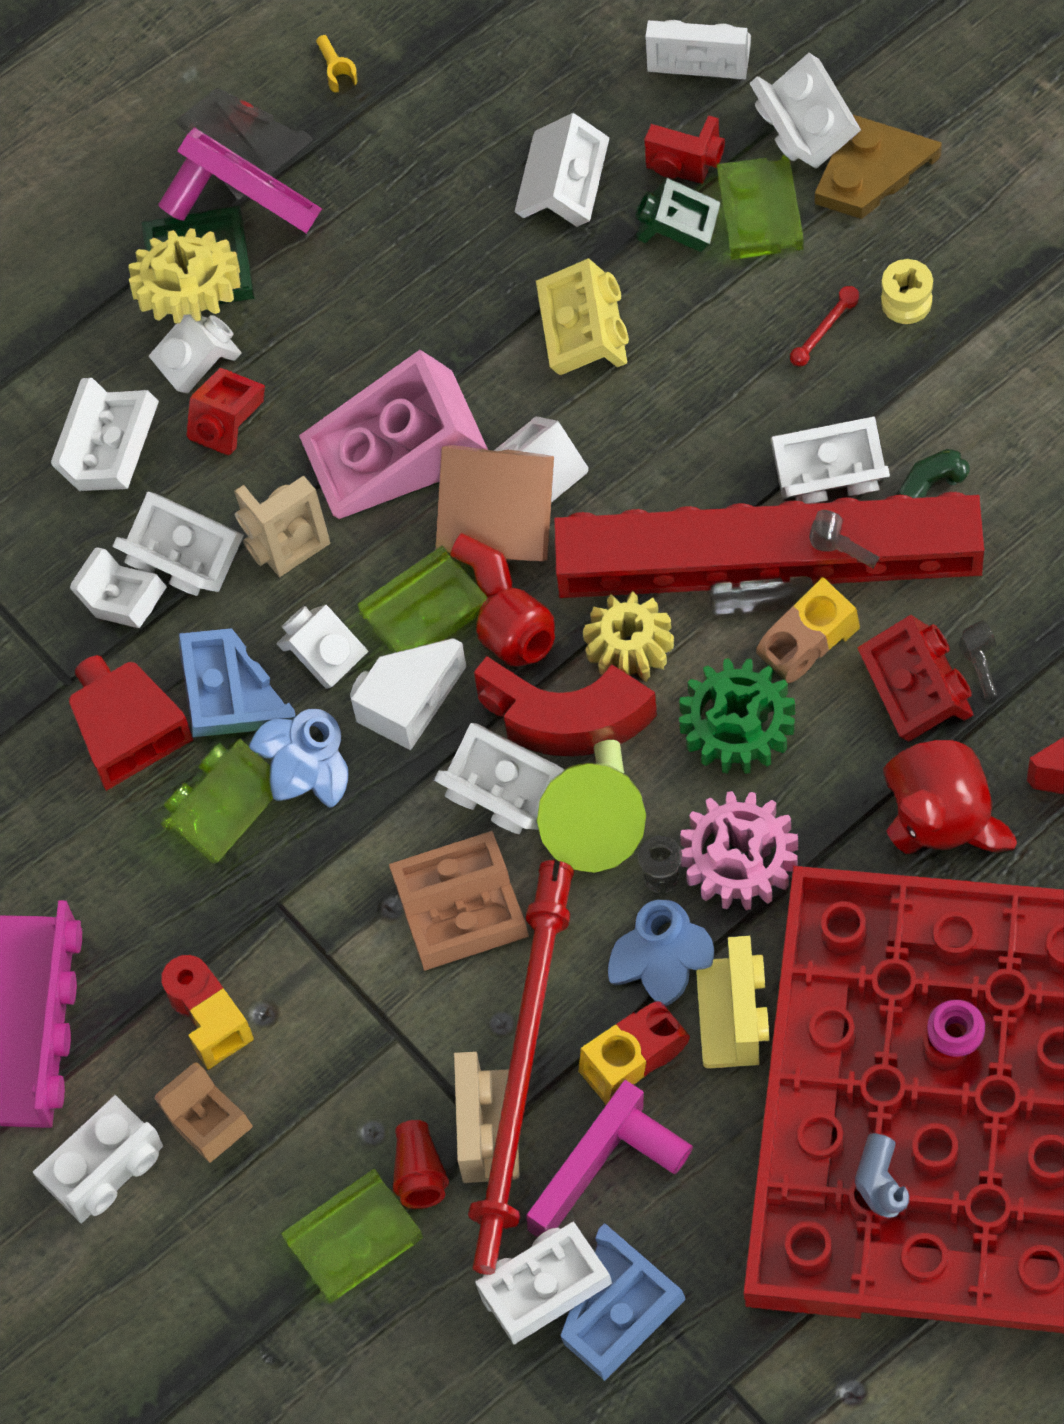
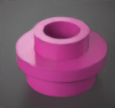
M962 1000L946 1001L938 1005L930 1014L927 1026L928 1037L932 1045L941 1053L955 1057L964 1056L975 1051L982 1043L985 1034V1022L980 1011L972 1004ZM959 1023L967 1029V1032L961 1037H952L947 1034L945 1029L950 1024Z

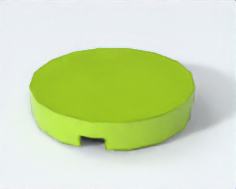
M599 763L571 766L551 779L540 797L537 816L541 840L552 856L559 862L569 864L574 870L593 873L615 868L629 858L643 838L646 812L641 793L631 779L616 768Z

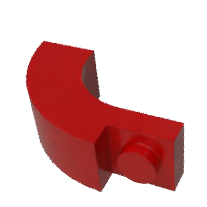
M487 656L474 671L478 699L492 713L498 716L504 715L507 739L519 746L542 754L570 757L595 754L594 746L598 742L616 740L622 744L640 733L657 716L655 692L612 664L591 685L577 691L565 693L548 692L536 688Z

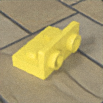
M588 258L536 281L549 365L553 371L563 375L603 357L617 368L627 364L625 345L628 344L629 338L626 327L620 319L617 301L621 299V291L615 277L610 272L605 273Z

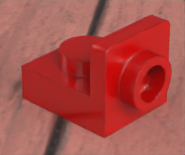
M219 368L190 397L187 425L188 439L223 454L231 455L237 448L238 427L263 403L265 385Z

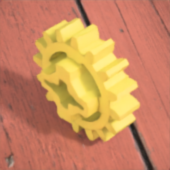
M189 229L185 237H178L174 230L169 231L168 240L165 242L152 238L150 239L151 250L138 249L135 252L137 262L129 264L128 267L131 277L129 278L132 297L133 300H138L140 310L145 312L153 309L156 320H161L167 314H172L174 323H180L183 316L191 314L195 321H200L201 311L206 309L214 314L219 313L218 301L232 302L234 300L232 289L240 288L241 285L236 252H231L227 240L216 243L215 234L211 231L202 238L196 237L195 229Z

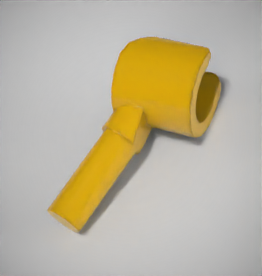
M326 35L319 36L316 42L327 61V78L330 90L335 93L339 92L338 82L335 77L340 74L350 76L353 85H356L357 72L355 64L348 58L338 57Z

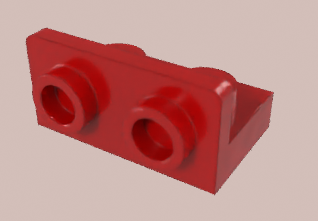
M909 615L857 647L892 722L902 739L909 742L952 715L964 721L974 715L967 701L972 696L971 689L963 675L956 668L951 669L945 656L950 651L948 642L935 624L928 626L916 617Z

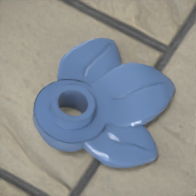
M307 709L300 712L293 720L272 719L260 726L255 732L249 748L264 758L272 759L270 786L273 798L276 801L292 799L312 789L324 805L332 808L340 801L346 790L348 767L338 751L341 743L340 727L337 721L326 711ZM310 726H315L321 731L323 742H316L311 738L309 734Z
M670 900L651 901L639 911L636 917L635 929L616 941L608 964L609 981L612 985H621L642 979V983L649 995L656 1002L660 1001L665 1006H668L676 1001L685 991L689 981L690 969L701 970L712 966L714 959L712 939L704 928L690 923L687 913L676 902ZM665 923H671L669 929L666 932H664L661 935H657V931L661 925Z

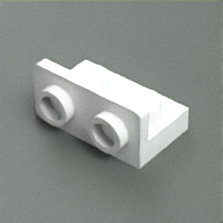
M648 20L645 36L648 72L746 79L751 46V35L747 32V28L733 27L728 24L702 25L683 23L678 20H667L664 22Z
M810 53L805 55L772 85L758 76L750 82L753 91L758 97V100L754 103L756 109L769 124L774 125L779 134L775 138L776 144L792 161L799 158L817 169L861 131L820 59Z
M115 1095L33 1171V1174L82 1224L91 1214L97 1216L104 1212L116 1199L117 1190L130 1177H138L147 1172L156 1162L159 1156L158 1151L163 1147V1144L156 1129L149 1122L143 1123Z
M573 1221L562 1229L552 1228L542 1233L533 1242L531 1248L515 1258H504L497 1261L495 1273L483 1275L475 1283L487 1310L493 1312L512 1343L516 1344L612 1284L610 1274Z

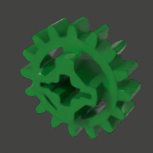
M727 658L723 662V671L716 673L713 668L707 665L703 667V683L694 679H690L687 682L690 697H680L679 709L683 716L679 717V729L681 734H688L686 737V747L689 752L702 748L701 763L704 766L709 765L716 758L721 760L722 773L728 774L733 763H740L743 772L748 774L751 772V761L758 759L766 767L771 765V749L785 753L787 750V738L784 735H794L795 719L790 717L795 714L794 698L786 697L788 695V683L785 680L772 684L773 668L767 666L758 674L753 672L752 659H746L742 669H734L733 663ZM711 700L713 708L706 712V719L701 720L702 711L707 702ZM773 712L772 722L764 733L761 729V723L768 720V713Z

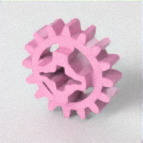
M733 791L727 792L726 804L719 806L712 798L707 799V814L705 816L694 811L691 812L689 820L693 830H681L680 834L681 846L685 847V849L679 851L681 867L689 868L686 871L689 886L703 883L701 886V897L703 900L707 901L717 893L721 895L723 909H728L732 904L733 898L741 899L745 910H750L752 897L759 895L767 904L772 902L771 887L773 885L784 890L787 889L789 886V875L786 871H793V866H798V856L792 853L798 850V835L788 833L791 830V818L789 815L775 818L776 802L770 800L761 808L756 805V793L750 792L746 797L745 803L737 802ZM713 832L715 842L707 846V853L702 855L704 843ZM729 841H730L731 845L733 846V848H734V847H737V848L730 850V849H729ZM775 846V856L771 864L765 868L763 866V858L770 855L771 848ZM748 851L749 859L747 858V856L745 855V853H744V854H741V853Z

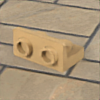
M302 476L290 485H283L277 488L261 504L258 503L244 485L234 491L240 510L235 512V517L248 535L243 540L245 547L258 565L262 566L267 562L279 578L331 544L316 489L305 476Z
M477 1052L454 1053L457 1155L463 1183L488 1182L509 1069L481 1071ZM519 1148L517 1149L512 1180L518 1179L520 1175Z

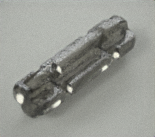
M809 576L790 577V582L782 583V578L739 581V587H732V582L714 583L710 586L711 610L713 614L722 615L734 614V608H741L742 613L782 610L784 609V604H792L793 607L813 587V582Z

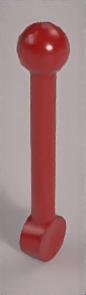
M843 287L839 292L838 303L806 342L801 347H795L791 351L789 359L794 366H805L810 359L809 353L844 310L846 308H854L858 304L859 292L855 287Z

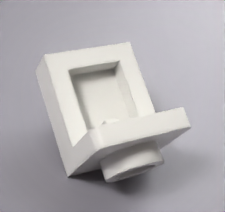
M191 314L184 315L181 322L177 323L149 357L177 391L188 394L220 357L235 361L240 356L241 351L231 340L233 336L232 330L222 320L210 315L208 318L201 316L200 321H195Z
M95 548L72 581L70 588L96 618L140 628L167 586L157 574L120 566L106 549Z
M327 605L314 608L311 611L306 606L300 608L282 625L286 634L276 643L283 652L291 650L326 689L336 684L369 652Z

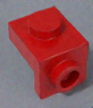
M708 115L699 137L651 124L644 139L646 168L654 170L659 175L667 178L679 177L703 184L710 166L716 168L719 165L725 147V139L719 137V118Z

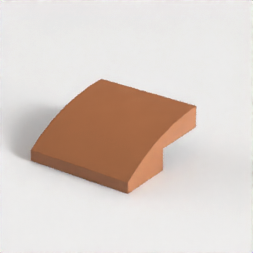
M458 445L443 446L441 449L435 551L450 553L457 537L462 532L500 551L506 559L546 561L548 558L554 456L509 449L492 451Z
M493 831L389 864L424 971L529 937L525 920L512 889L508 871Z

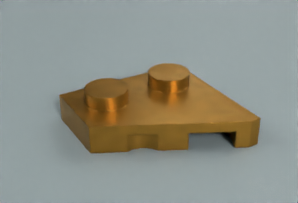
M853 115L861 131L832 155L815 191V204L863 219L880 205L884 197L895 194L909 183V175L926 162L932 165L938 161L941 156L942 142Z

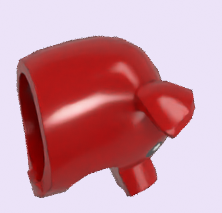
M934 740L919 743L900 752L883 768L886 785L894 792L898 805V815L886 832L894 845L903 853L912 854L922 847L934 850H950L964 843H970L991 852L1013 851L1015 849L1017 840L1010 828L999 819L991 816L992 800L987 780L980 761L972 748L953 740Z

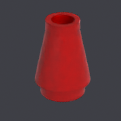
M422 1120L403 1122L395 1129L397 1143L393 1192L400 1197V1202L405 1207L412 1209L432 1207L445 1198V1189L449 1184V1179L430 1136L428 1123Z

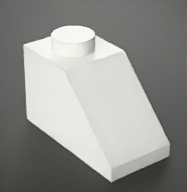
M449 639L379 657L370 672L363 671L352 687L350 698L356 722L411 750L467 667L463 644L455 639Z

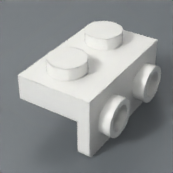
M82 378L53 454L52 466L79 491L128 489L159 401L148 390L107 393L93 378Z
M875 416L770 438L782 500L795 498L796 501H802L806 504H816L828 501L826 491L847 487L848 496L879 491L878 481L890 477L888 466L884 465Z
M148 491L128 538L116 537L112 547L127 554L124 561L126 564L153 574L155 569L158 568L172 575L169 581L170 585L198 596L200 589L220 591L244 535L167 498Z
M470 723L448 771L439 770L434 781L448 788L445 793L446 798L471 810H474L476 804H479L494 812L491 818L492 822L506 830L520 834L523 828L539 830L537 816L540 797L551 779L565 769L479 724Z

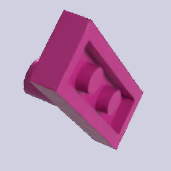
M195 127L187 134L177 151L187 158L158 204L169 215L184 221L213 174L306 234L322 210L321 207Z
M624 1080L528 1212V1231L539 1237L547 1230L558 1228L621 1139L674 1175L687 1161L693 1146L641 1112L643 1110L644 1092L627 1080Z

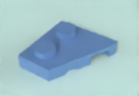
M232 628L179 634V649L192 737L257 731L260 726L272 719L293 720L295 710L290 703L285 705L270 686V677L258 662L253 661L247 655L246 646Z
M604 1223L598 1229L595 1238L598 1244L595 1254L610 1274L612 1284L569 1311L561 1338L567 1348L605 1381L686 1299L683 1291Z

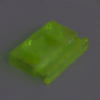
M781 155V160L767 162V158L717 164V179L731 260L781 253V249L796 247V251L804 250V238L790 159L786 155Z
M442 545L357 605L359 614L364 619H367L375 633L390 651L397 653L443 641L479 615L482 604L488 598L462 567L450 558L447 550Z
M375 1168L281 1233L287 1246L293 1251L300 1264L329 1304L423 1239L421 1230L392 1191L387 1188Z

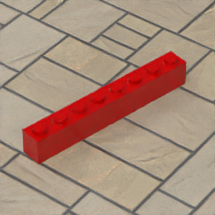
M946 492L937 497L926 498L893 495L884 500L871 501L839 498L831 503L806 504L802 501L794 500L783 502L778 506L761 507L739 503L730 505L725 509L706 510L685 506L670 512L651 513L640 509H631L621 514L597 516L588 512H578L568 517L554 518L556 575L559 598L610 596V594L613 596L630 595L632 591L635 594L815 585L822 577L830 584L982 576L984 541L980 496L965 495L960 492Z

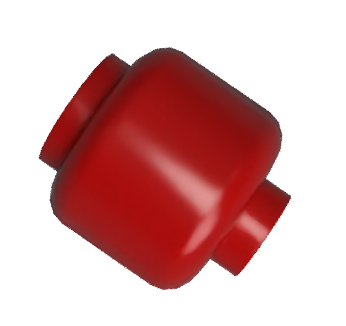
M517 588L505 589L489 597L482 604L476 624L477 638L486 649L506 664L520 667L538 662L548 654L554 644V616L546 606L524 590Z

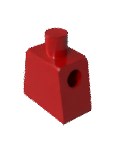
M96 655L85 659L75 669V675L84 688L73 693L68 700L101 784L106 791L193 741L184 713L136 663L127 662L111 671L104 659Z

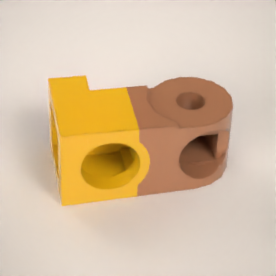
M822 577L767 631L756 648V654L773 668L787 683H792L803 676L812 667L816 659L823 657L841 639L846 642L860 629L857 609Z

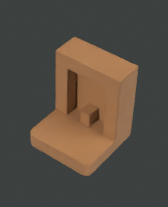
M198 1063L190 1065L155 1095L156 1102L175 1130L209 1163L253 1127L244 1112L214 1085L205 1069Z

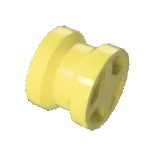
M903 259L890 264L884 271L881 282L882 310L889 319L896 323H917L924 319L931 309L932 273L926 265L917 260ZM908 285L907 290L900 292L901 287Z

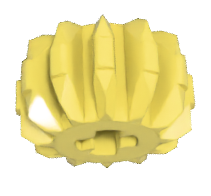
M633 591L627 597V602L620 603L617 598L610 594L609 599H607L608 610L593 606V610L590 613L592 623L585 625L583 629L584 642L588 644L585 649L586 657L590 664L599 663V673L601 675L612 664L629 676L630 674L637 673L642 680L647 682L648 678H650L649 667L664 670V666L667 664L665 653L671 652L674 648V636L669 632L671 629V619L667 613H658V603L655 602L654 598L639 605L638 596ZM626 636H631V640H626Z

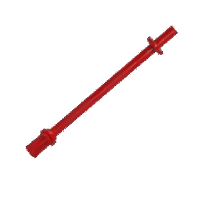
M555 860L544 861L540 864L535 899L527 908L525 918L534 930L486 1197L485 1200L471 1203L468 1210L469 1218L480 1225L473 1270L484 1275H492L496 1271L503 1229L516 1227L520 1219L519 1211L508 1205L509 1193L556 934L568 928L571 916L566 907L574 869L569 864L561 861L556 881H553Z

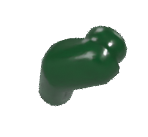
M953 449L942 450L917 461L896 495L925 498L932 484L942 478L950 485L962 483L970 472V465L965 459L961 458L959 451Z

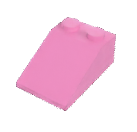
M422 350L411 355L299 435L331 512L338 519L440 482L441 449L443 446L458 445L488 450L452 370Z

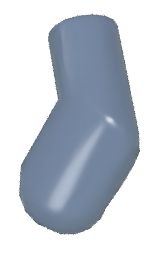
M872 1133L867 1137L855 1176V1186L874 1213L888 1218L895 1217L905 1210L909 1204L908 1190L905 1186L899 1187L888 1172L896 1142L885 1135Z

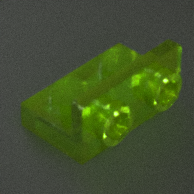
M241 739L230 744L227 748L218 743L198 765L204 772L192 788L184 782L163 805L170 813L160 824L167 831L172 828L176 829L213 864L219 862L273 800L270 786V765L258 754L254 753Z

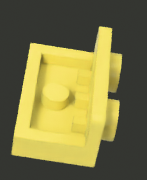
M750 936L728 937L729 958L713 959L711 967L696 970L702 1059L705 1068L759 1065V1042L769 1041L767 1007L756 1008L755 989L765 988L763 955H752Z

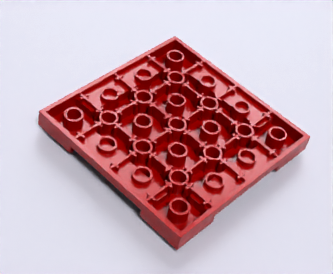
M793 866L744 1285L746 1307L861 1319L863 1312L1064 1333V889ZM946 1001H966L975 1006L983 1016L985 1022L983 1041L970 1054L958 1057L943 1054L932 1045L928 1037L927 1026L930 1014L938 1005ZM959 1023L950 1024L945 1029L947 1034L952 1037H961L967 1032V1029ZM872 1133L885 1135L896 1142L888 1172L899 1187L905 1186L908 1190L909 1204L905 1210L895 1217L888 1218L874 1213L855 1186V1176L867 1137Z

